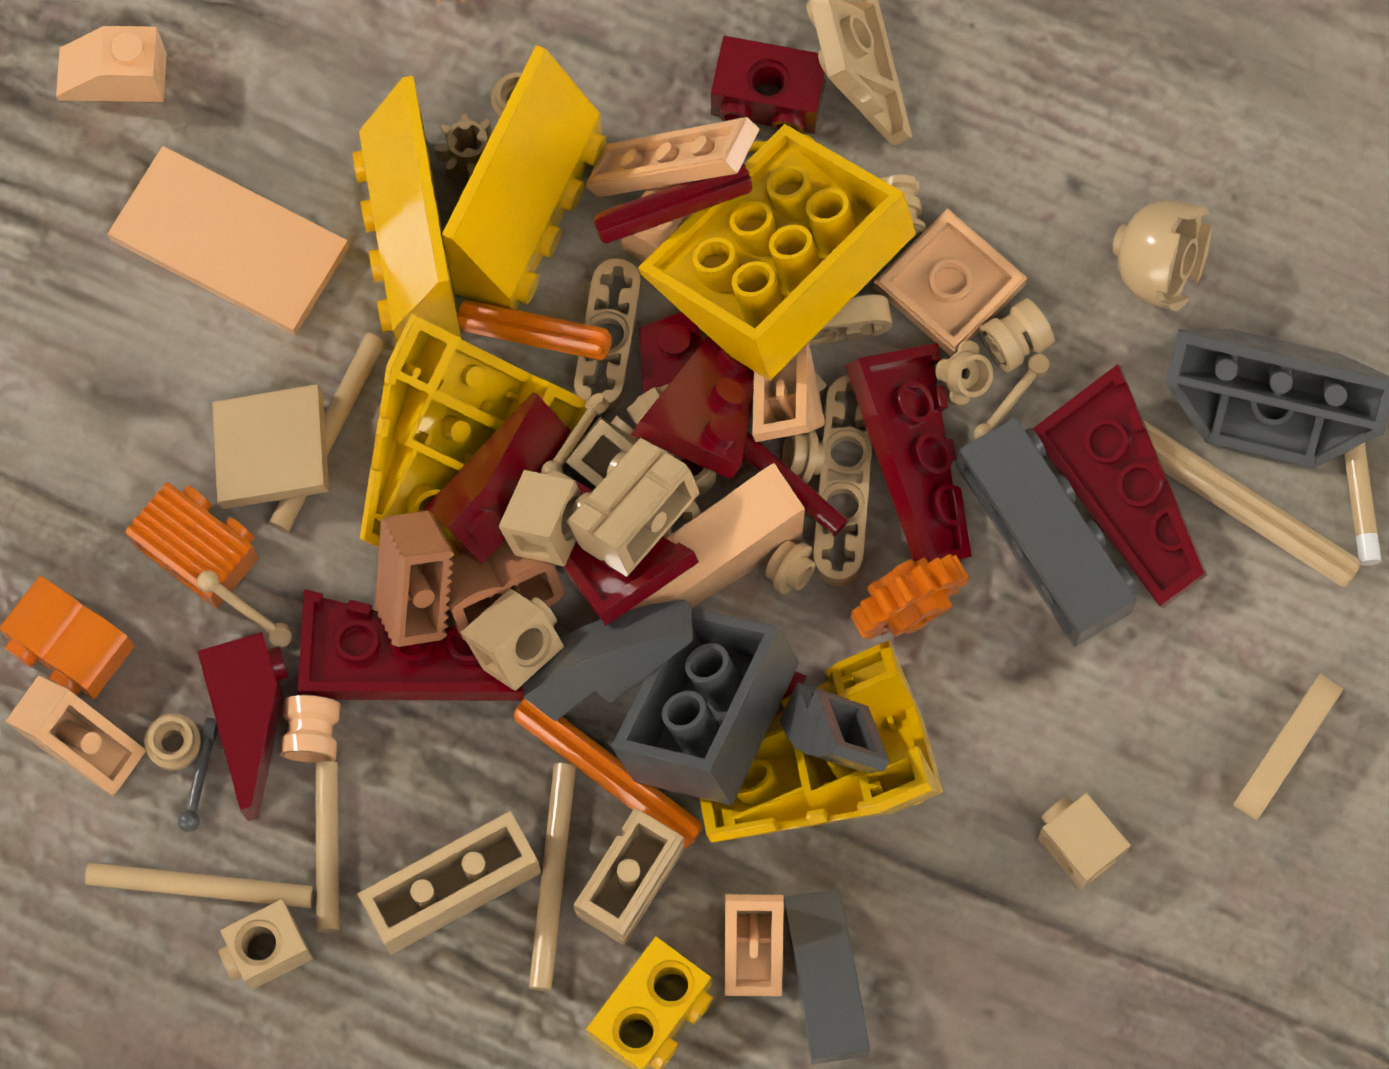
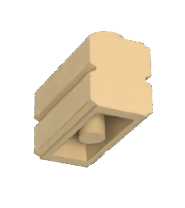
M640 438L628 452H620L612 459L607 470V476L592 493H583L575 501L571 510V517L567 522L578 545L584 551L601 561L604 560L607 565L627 577L700 493L693 475L686 464L668 453L664 454L659 448Z
M634 808L622 827L623 836L615 838L574 903L575 914L578 918L623 945L626 944L684 851V837Z

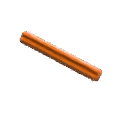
M525 698L517 706L513 714L517 723L571 764L575 765L630 809L634 810L636 808L684 837V848H688L698 838L702 831L700 820L656 787L634 782L618 758L564 717L553 721Z

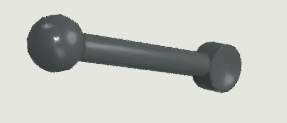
M207 717L205 720L202 734L203 740L186 811L182 812L178 817V826L185 832L196 830L200 824L197 809L213 742L218 734V727L214 718Z

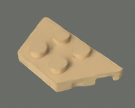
M809 0L806 6L807 13L817 30L821 47L818 52V58L825 74L891 145L896 146L912 139L879 1Z

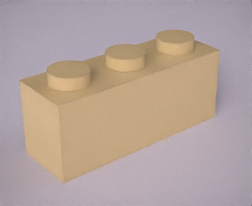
M509 811L357 894L386 949L392 955L541 874V870L533 850L512 812Z

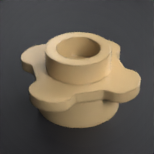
M965 340L959 344L958 351L953 356L938 362L936 377L947 385L950 391V401L953 404L963 406L970 401V397H979L989 389L993 380V368L990 361L985 356L979 354L978 344ZM966 368L965 376L962 378V370Z

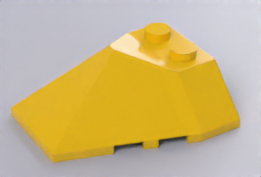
M411 313L386 366L360 539L379 548L381 520L386 516L421 512L532 392L538 394L571 430L568 437L587 411L585 407L587 400L551 382L534 376ZM450 545L451 549L454 552V555L451 557V559L459 555H463V553L457 551Z
M889 640L837 662L823 672L827 680L816 687L817 689L848 698L851 701L869 707L889 759L885 771L876 773L857 771L807 755L795 748L787 738L779 721L791 696L786 697L781 701L784 710L774 716L733 805L699 798L706 835L711 843L871 816L891 815L943 793L923 718Z

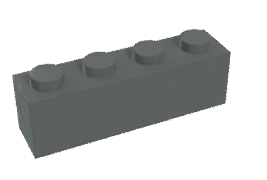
M1014 417L959 449L956 468L1073 646L1076 647L1130 615L1137 601L1134 596L1137 593V587L1127 569L1122 564L1114 566L1103 548L1107 544L1098 525L1091 518L1085 521L1073 504L1076 502V495L1068 480L1061 473L1054 475L1043 459L1046 457V450L1038 435L1031 428L1024 430L1017 418Z

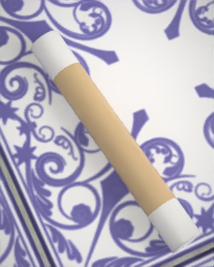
M1364 442L1344 453L1358 558L1362 566L1379 564L1382 560Z

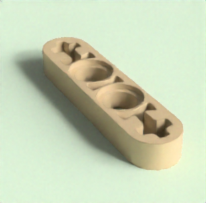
M848 375L836 379L828 390L823 434L825 458L820 472L818 494L826 501L839 493L848 494L856 500L858 511L853 517L848 519L846 526L838 533H846L844 555L846 558L853 559L854 562H845L843 571L832 570L831 561L822 559V556L828 557L832 555L834 537L830 533L824 534V528L818 522H816L813 552L816 575L825 584L834 587L846 586L853 582L860 574L862 568L872 456V441L859 405L856 408L854 428L849 426L843 427L845 405L841 402H836V400H844L846 392H854ZM832 425H836L839 428L833 429ZM865 427L866 431H861L859 428ZM843 441L855 443L862 451V459L852 467L839 466L831 457V450L836 444ZM855 531L857 532L856 537L851 534H848Z

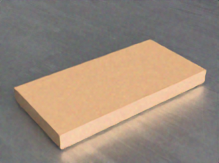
M164 146L156 155L107 233L112 242L294 336L297 335L349 249L348 240Z

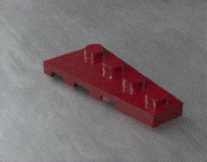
M938 343L857 358L845 365L913 560L918 561L925 557L928 563L939 557V559H942L949 554H952V556L956 555L960 562L972 557L962 491L960 487L953 484L950 468L952 462L957 459L954 440L946 438L942 411L948 408L945 386L937 385L934 364L941 360Z
M1117 364L1032 429L1043 443L1048 457L1068 480L1074 492L1157 604L1164 608L1208 574L1121 366Z
M304 589L298 695L319 696L334 700L522 701L524 699L523 684L514 691L482 669L466 640L462 639L455 625L452 628L447 627L444 629L447 636L442 640L398 647L392 645V639L388 638L385 625L381 624L382 618L378 617V611L373 610L371 604L354 600L343 603L326 599L323 593Z

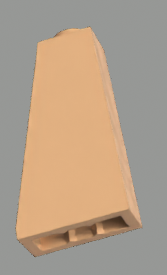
M775 463L763 469L666 538L675 544L680 542L693 550L699 563L630 610L651 604L683 599L694 607L768 562L778 547L785 541L791 540L795 544L802 541L805 508Z

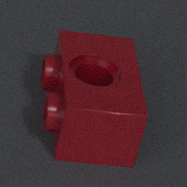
M723 35L710 93L711 115L719 116L722 121L748 117L753 123L771 126L775 131H778L786 124L800 133L815 134L827 75L820 65L818 53ZM763 84H773L780 88L781 91L772 96H765L758 93L755 89Z

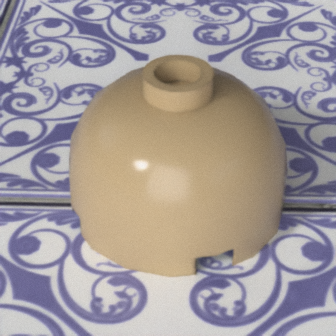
M1163 199L1151 202L1133 215L1128 225H1120L1113 241V254L1118 256V270L1125 287L1136 298L1172 311H1178L1186 305L1190 297L1180 295L1189 276L1198 284L1208 255L1211 225L1201 222V216L1210 214L1208 208L1184 201Z

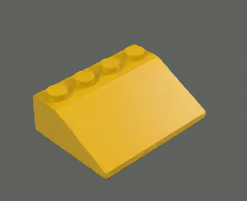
M535 46L442 233L454 294L472 301L515 310L518 309L520 303L527 305L531 301L540 275L535 272L543 256L551 258L562 234V228L558 227L566 210L573 212L577 207L584 190V182L580 180L588 164L596 165L607 140V137L602 135L601 115L548 50L541 46Z
M414 76L402 77L359 130L362 150L352 152L357 183L367 182L370 195L369 200L360 201L366 233L376 231L379 249L369 250L374 283L381 281L385 283L387 299L377 301L382 332L393 331L397 344L412 313L461 338L451 275L442 238L443 229L428 143Z
M786 124L744 163L752 180V191L750 193L693 213L638 267L640 274L725 352L769 381L916 235L903 191Z

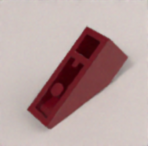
M532 392L422 511H429L433 514L445 538L454 549L483 564L505 540L499 525L523 471L541 473L543 464L551 460L553 461L571 430L538 394Z
M263 632L197 651L239 808L247 821L259 818L284 700L280 680L289 678L280 646L270 648Z

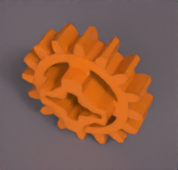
M949 554L942 559L938 557L929 563L925 557L918 561L910 559L896 566L879 580L872 582L867 587L871 597L860 602L861 605L853 609L850 616L863 639L868 637L871 640L879 634L883 636L890 631L894 638L903 633L909 635L925 627L927 623L939 615L949 611L953 606L949 597L959 592L958 589L967 585V580L970 578L956 555L952 556V554Z

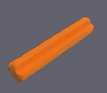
M463 301L457 314L460 329L464 332L591 359H606L612 345V335L609 334L606 328L477 301Z

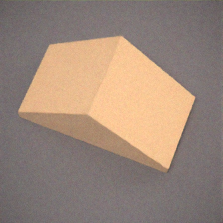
M808 343L771 381L754 371L752 435L755 442L807 433L825 426L811 349Z
M725 894V996H782L784 895Z

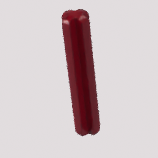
M743 163L738 174L680 183L596 213L594 216L595 228L600 240L608 244L746 195L752 191L751 176Z

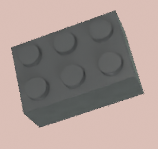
M692 608L693 641L645 677L611 748L634 782L732 806L800 662L779 626Z

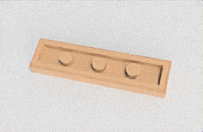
M748 117L609 143L606 144L585 187L599 198L738 174L760 129Z

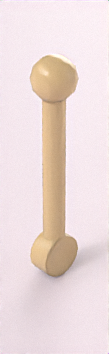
M1034 354L1030 357L1027 365L1028 371L987 423L980 424L975 428V440L995 429L1034 379L1044 377L1047 374L1050 362L1045 355Z
M597 393L586 401L585 407L587 411L553 461L551 460L543 464L542 474H546L549 471L563 473V464L594 418L605 412L609 406V402L602 393Z
M206 570L199 574L197 584L202 591L214 592L269 633L272 645L285 647L290 643L292 635L288 625L271 622L219 583V577L215 572Z

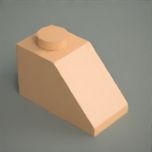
M102 26L60 47L56 90L57 100L164 102L167 53L157 27Z
M39 675L5 721L46 753L112 796H115L146 752L145 748L69 689Z

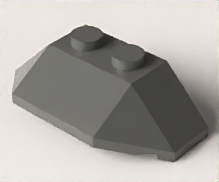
M1235 329L1178 330L1165 384L1173 396L1175 395L1206 443L1315 468L1368 440L1371 441L1384 434L1389 416V375L1339 353Z

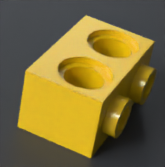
M655 936L586 1028L587 1036L630 1069H650L651 1067L653 1069H663L679 1047V1043L673 1040V1037L685 1021L694 1026L712 1003L714 997L707 993L712 986L711 977ZM668 974L682 977L688 985L687 992L677 1001L661 999L654 990L656 983L661 977ZM630 1021H644L653 1029L652 1039L644 1047L631 1048L621 1041V1030Z

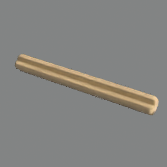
M1144 421L1166 474L1339 586L1346 587L1351 582L1361 565L1357 557Z

